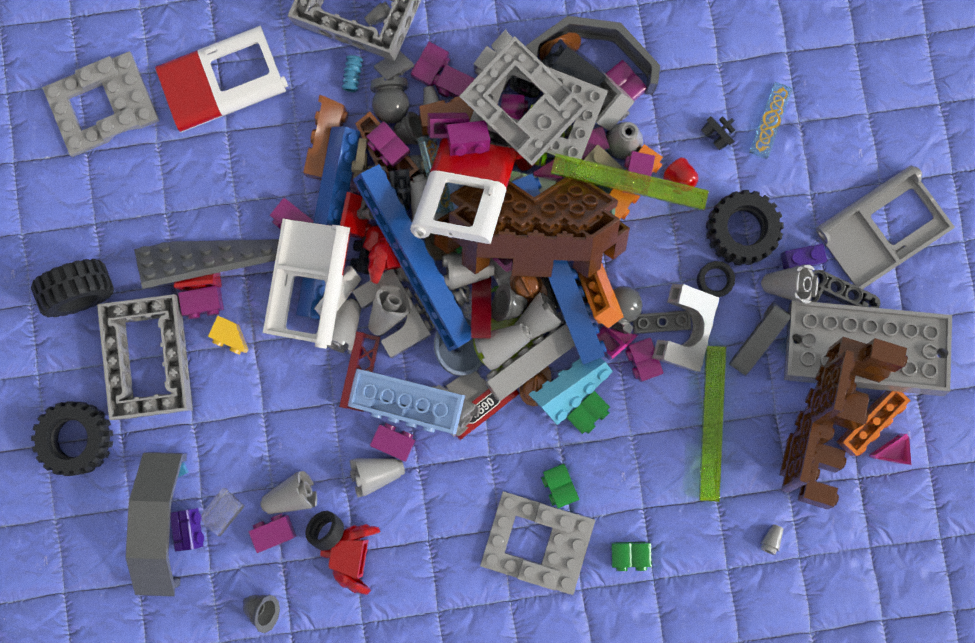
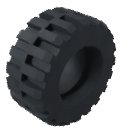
M749 190L735 191L725 196L714 206L708 216L709 220L706 222V228L708 229L706 237L711 241L709 244L711 249L715 248L717 251L715 254L718 257H724L725 262H734V265L739 266L742 264L751 265L768 257L778 247V241L783 236L781 230L784 228V222H780L782 214L775 210L778 207L775 202L771 204L768 201L770 198L766 195L760 196L758 191H753L752 193ZM745 211L752 214L758 220L761 233L759 239L754 244L742 245L730 236L728 219L733 213Z
M84 259L82 261L66 263L42 273L41 276H37L33 280L31 290L40 313L50 318L67 316L68 314H75L94 307L110 298L114 287L107 268L102 261Z
M67 401L57 403L55 407L47 408L45 410L46 414H41L37 418L40 421L39 424H34L32 430L35 431V435H31V441L35 443V446L32 447L33 453L38 454L36 459L39 463H44L43 468L47 471L52 470V473L56 475L75 476L94 471L95 467H100L104 463V458H108L110 454L108 448L113 446L110 436L114 435L113 430L108 428L111 425L109 419H105L104 412L98 411L96 406L85 402ZM70 420L79 421L86 429L88 437L84 451L76 457L67 456L61 450L58 442L60 429Z

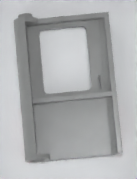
M912 165L816 227L818 236L853 285L864 289L955 228L921 182L922 172L918 167ZM913 189L932 214L933 219L895 245H891L872 220L871 215L907 190Z

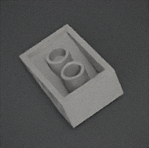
M607 76L599 86L602 89L608 90L596 123L611 131L635 101Z

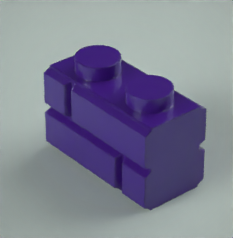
M823 243L785 251L780 254L783 269L804 264L817 266L827 262Z
M193 508L171 512L170 520L175 552L204 547V534L201 531L200 524L202 517L199 509Z

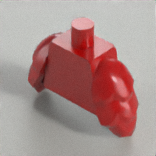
M386 238L379 239L368 255L370 280L375 284L379 283L384 270L402 268Z
M368 524L350 526L344 530L342 538L333 548L320 552L321 557L329 558L328 567L333 570L332 574L341 587L348 588L353 593L368 595L371 591L359 579L363 577L369 541L368 539L360 538L380 533L379 527Z

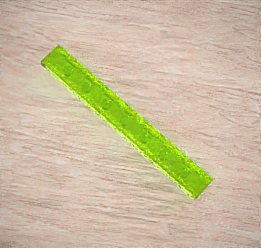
M557 153L555 154L551 174L702 211L705 210L709 190Z
M707 346L705 351L699 484L700 501L720 502L726 347Z

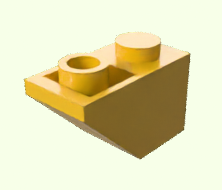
M217 316L208 337L213 339L212 343L221 347L224 344L230 346V351L239 355L241 352L247 353L248 347L239 324Z

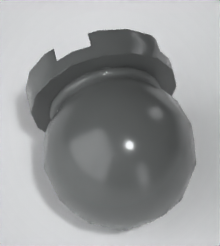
M393 76L394 80L384 81V77L371 80L370 90L376 93L372 99V108L379 120L392 124L401 121L407 115L410 105L408 96L404 92L408 89L407 78Z
M619 286L614 288L613 291L624 317L613 324L611 328L630 335L633 330L630 322L636 320L641 314L643 304L638 291L628 286Z

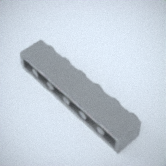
M566 321L562 325L548 331L549 333L544 337L540 335L532 341L534 344L529 348L526 346L517 352L518 356L513 360L509 358L498 371L494 369L486 375L487 379L484 380V383L496 400L501 401L575 346Z

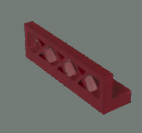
M356 331L339 407L364 412V410L348 406L356 369L362 370L359 363L365 356L371 362L370 367L365 369V371L373 372L381 337ZM365 338L376 340L374 348L367 352L363 346Z

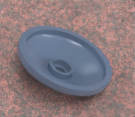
M466 319L467 323L471 326V320ZM438 331L436 332L434 353L444 370L453 375L464 376L472 374L480 368L482 362L475 352L473 339L456 348L455 351H448Z

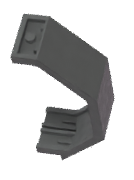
M566 16L525 46L537 57L540 48L546 42L569 32L579 34L580 38L610 41L615 43L646 75L647 89L645 94L653 95L658 85L660 65L621 22Z
M145 452L142 455L129 498L126 562L135 595L175 596V588L180 586V578L173 579L169 561L171 503L181 464L187 461V453Z

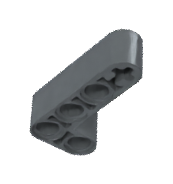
M823 270L813 271L814 275L819 276L820 283L818 284L816 296L812 297V302H817L821 294H824L845 305L868 307L870 304L872 308L880 307V299L876 295ZM831 283L836 284V292L831 290ZM849 291L854 293V300L849 299Z
M775 302L770 304L763 314L764 318L729 363L730 366L744 376L750 372L791 317L788 311Z

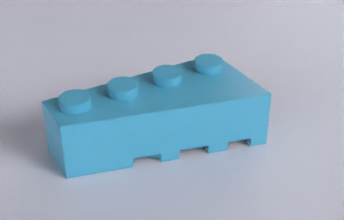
M579 358L572 363V368L562 370L558 373V378L552 382H545L542 384V389L538 392L532 391L529 395L544 413L558 425L596 387L606 380L613 371L602 358L584 365Z

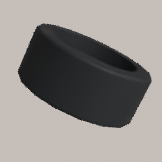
M713 261L700 269L697 275V285L700 291L716 297H722L727 295L735 285V274L728 264L722 261ZM714 268L722 270L727 277L725 287L719 291L709 289L705 283L706 273Z
M321 511L312 517L307 524L305 531L306 539L311 545L321 551L329 550L342 538L344 523L334 513ZM332 522L329 532L323 538L318 539L322 527Z

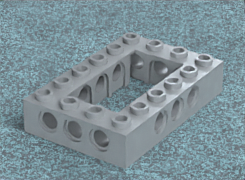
M294 0L288 17L296 26L395 61L421 0H390L393 1L391 3L392 8L387 19H384V26L380 34L372 26L367 27L358 24L355 20L350 21L341 18L339 14L335 13L333 15L323 11L321 6L324 0Z
M497 47L494 58L502 50L501 48ZM516 66L489 93L488 96L496 104H498L509 74L531 82ZM547 67L587 108L575 119L573 127L569 130L568 139L559 137L546 152L579 165L608 90ZM473 111L470 122L484 121L483 118ZM487 123L488 130L497 133V132Z
M173 294L97 304L109 420L192 411L184 324L179 296ZM159 319L158 328H161L162 337L160 346L163 347L164 356L162 365L165 366L166 381L164 383L165 388L171 394L133 397L126 323Z

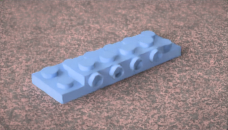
M356 369L348 406L371 412L370 416L382 418V415L387 416L388 421L399 423L400 420L406 421V426L417 428V425L424 426L423 430L435 432L436 429L456 434L465 395Z

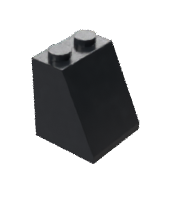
M559 39L552 46L551 51L541 61L549 68L597 87L607 77L592 60L562 39Z

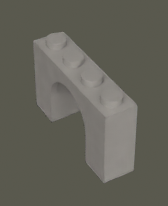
M393 269L382 273L378 284L370 280L352 291L363 309L373 304L376 291L383 285L398 286L401 288L400 291L402 293H407L410 298L413 297L409 288L406 287L404 289L402 286L403 278L399 271L394 272ZM412 303V309L407 315L406 322L399 331L381 340L390 358H394L431 336L429 331L432 328L427 320L423 322L420 317L422 311L418 304L413 305Z
M672 284L667 303L681 307L690 314L693 322L692 334L682 345L671 341L657 340L653 359L689 371L700 372L713 327V320L718 308L719 297L684 284Z

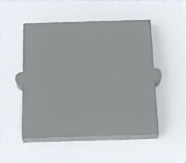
M399 51L395 61L384 58V60L374 65V69L385 80H393V76H402L404 72L414 67L413 62L401 51Z
M477 371L469 375L460 376L446 385L448 390L465 395V399L470 402L488 390L484 379H481Z

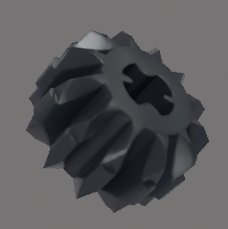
M513 75L511 76L509 86L514 92L524 95V97H537L540 90L532 82Z

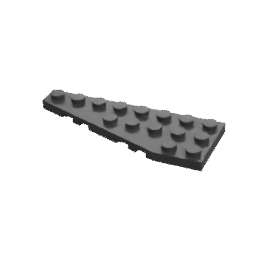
M279 239L172 241L134 249L142 289L275 261Z

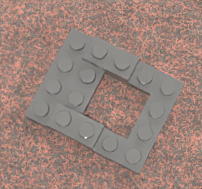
M515 36L459 96L531 165L546 152L587 108ZM514 66L543 93L540 99L517 123L488 96Z
M130 51L114 58L106 57L75 70L76 74L42 87L71 157L106 144L120 133L141 129L160 121ZM103 85L114 115L96 122L97 125L82 130L70 99Z
M503 491L480 566L551 590L574 595L595 519ZM516 516L552 527L541 564L505 553Z

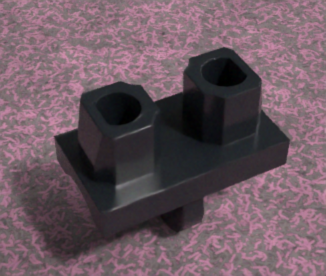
M710 116L701 131L707 137L717 131L720 137L713 144L719 150L733 144L735 141L728 135L725 129L732 134L735 129L731 124L735 120L731 118L727 121L722 116L719 119L723 124L721 127Z
M409 169L389 171V181L395 189L399 201L402 205L411 204Z
M363 237L362 240L354 241L353 250L360 252L359 259H351L350 266L360 273L369 275L368 255L370 251L363 248L366 239Z

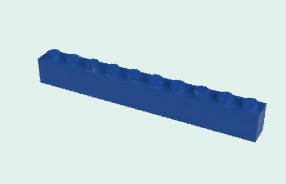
M331 127L313 221L315 224L340 226L346 194L350 188L352 161H355L360 131L348 127ZM303 277L296 315L320 320V315L314 308L324 297L326 286L324 280Z
M377 165L360 173L353 181L448 351H452L472 340L471 326L467 323L463 316V311L454 300L453 293L444 282L443 275L439 273L434 259L429 255L424 241L421 238L415 237L411 232L412 222L406 213L405 207L399 201L395 189L389 183L385 171L382 170L380 165Z
M533 173L512 181V183L533 197L540 194L539 189L542 186L539 178H534ZM554 260L552 276L548 278L581 362L584 365L604 357V352L607 349L603 340L599 341L597 334L600 332L596 322L592 323L589 317L593 314L589 304H584L582 297H585L582 286H577L575 279L578 276L575 269H570L568 260Z

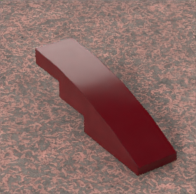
M491 276L472 283L471 338H491Z

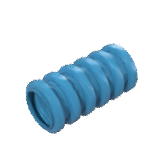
M348 55L346 56L347 62H345V65L347 67L344 68L346 73L343 75L345 79L342 81L344 83L342 89L348 92H357L358 80H360L359 74H361L359 69L362 68L360 63L363 62V59L359 56Z

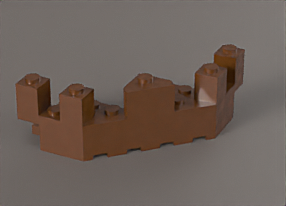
M573 172L536 197L531 196L509 181L491 244L435 234L434 244L447 254L461 246L462 265L475 275L490 265V258L513 259L512 276L551 277L553 261L568 260L574 261L573 269L589 278L601 269L603 253L614 260L626 251L630 228L620 222L618 217L610 213L612 209L617 207V199ZM464 185L450 194V201L457 205L458 208L436 221L466 227L473 226L484 189Z
M846 337L840 338L829 347L826 353V357H829L826 365L820 366L815 380L818 381L815 389L810 388L805 399L807 406L804 411L800 410L795 421L797 428L787 438L779 474L784 476L781 491L789 493L800 487L798 501L827 510L837 505L839 500L838 488L817 482L816 480L820 475V469L818 468L834 473L842 470L846 465V451L825 445L824 443L830 441L834 436L835 429L833 424L851 430L866 424L868 420V413L866 412L869 395L856 391L855 377L859 376L878 383L889 377L891 372H897L906 366L908 360L906 347L876 338L866 344Z

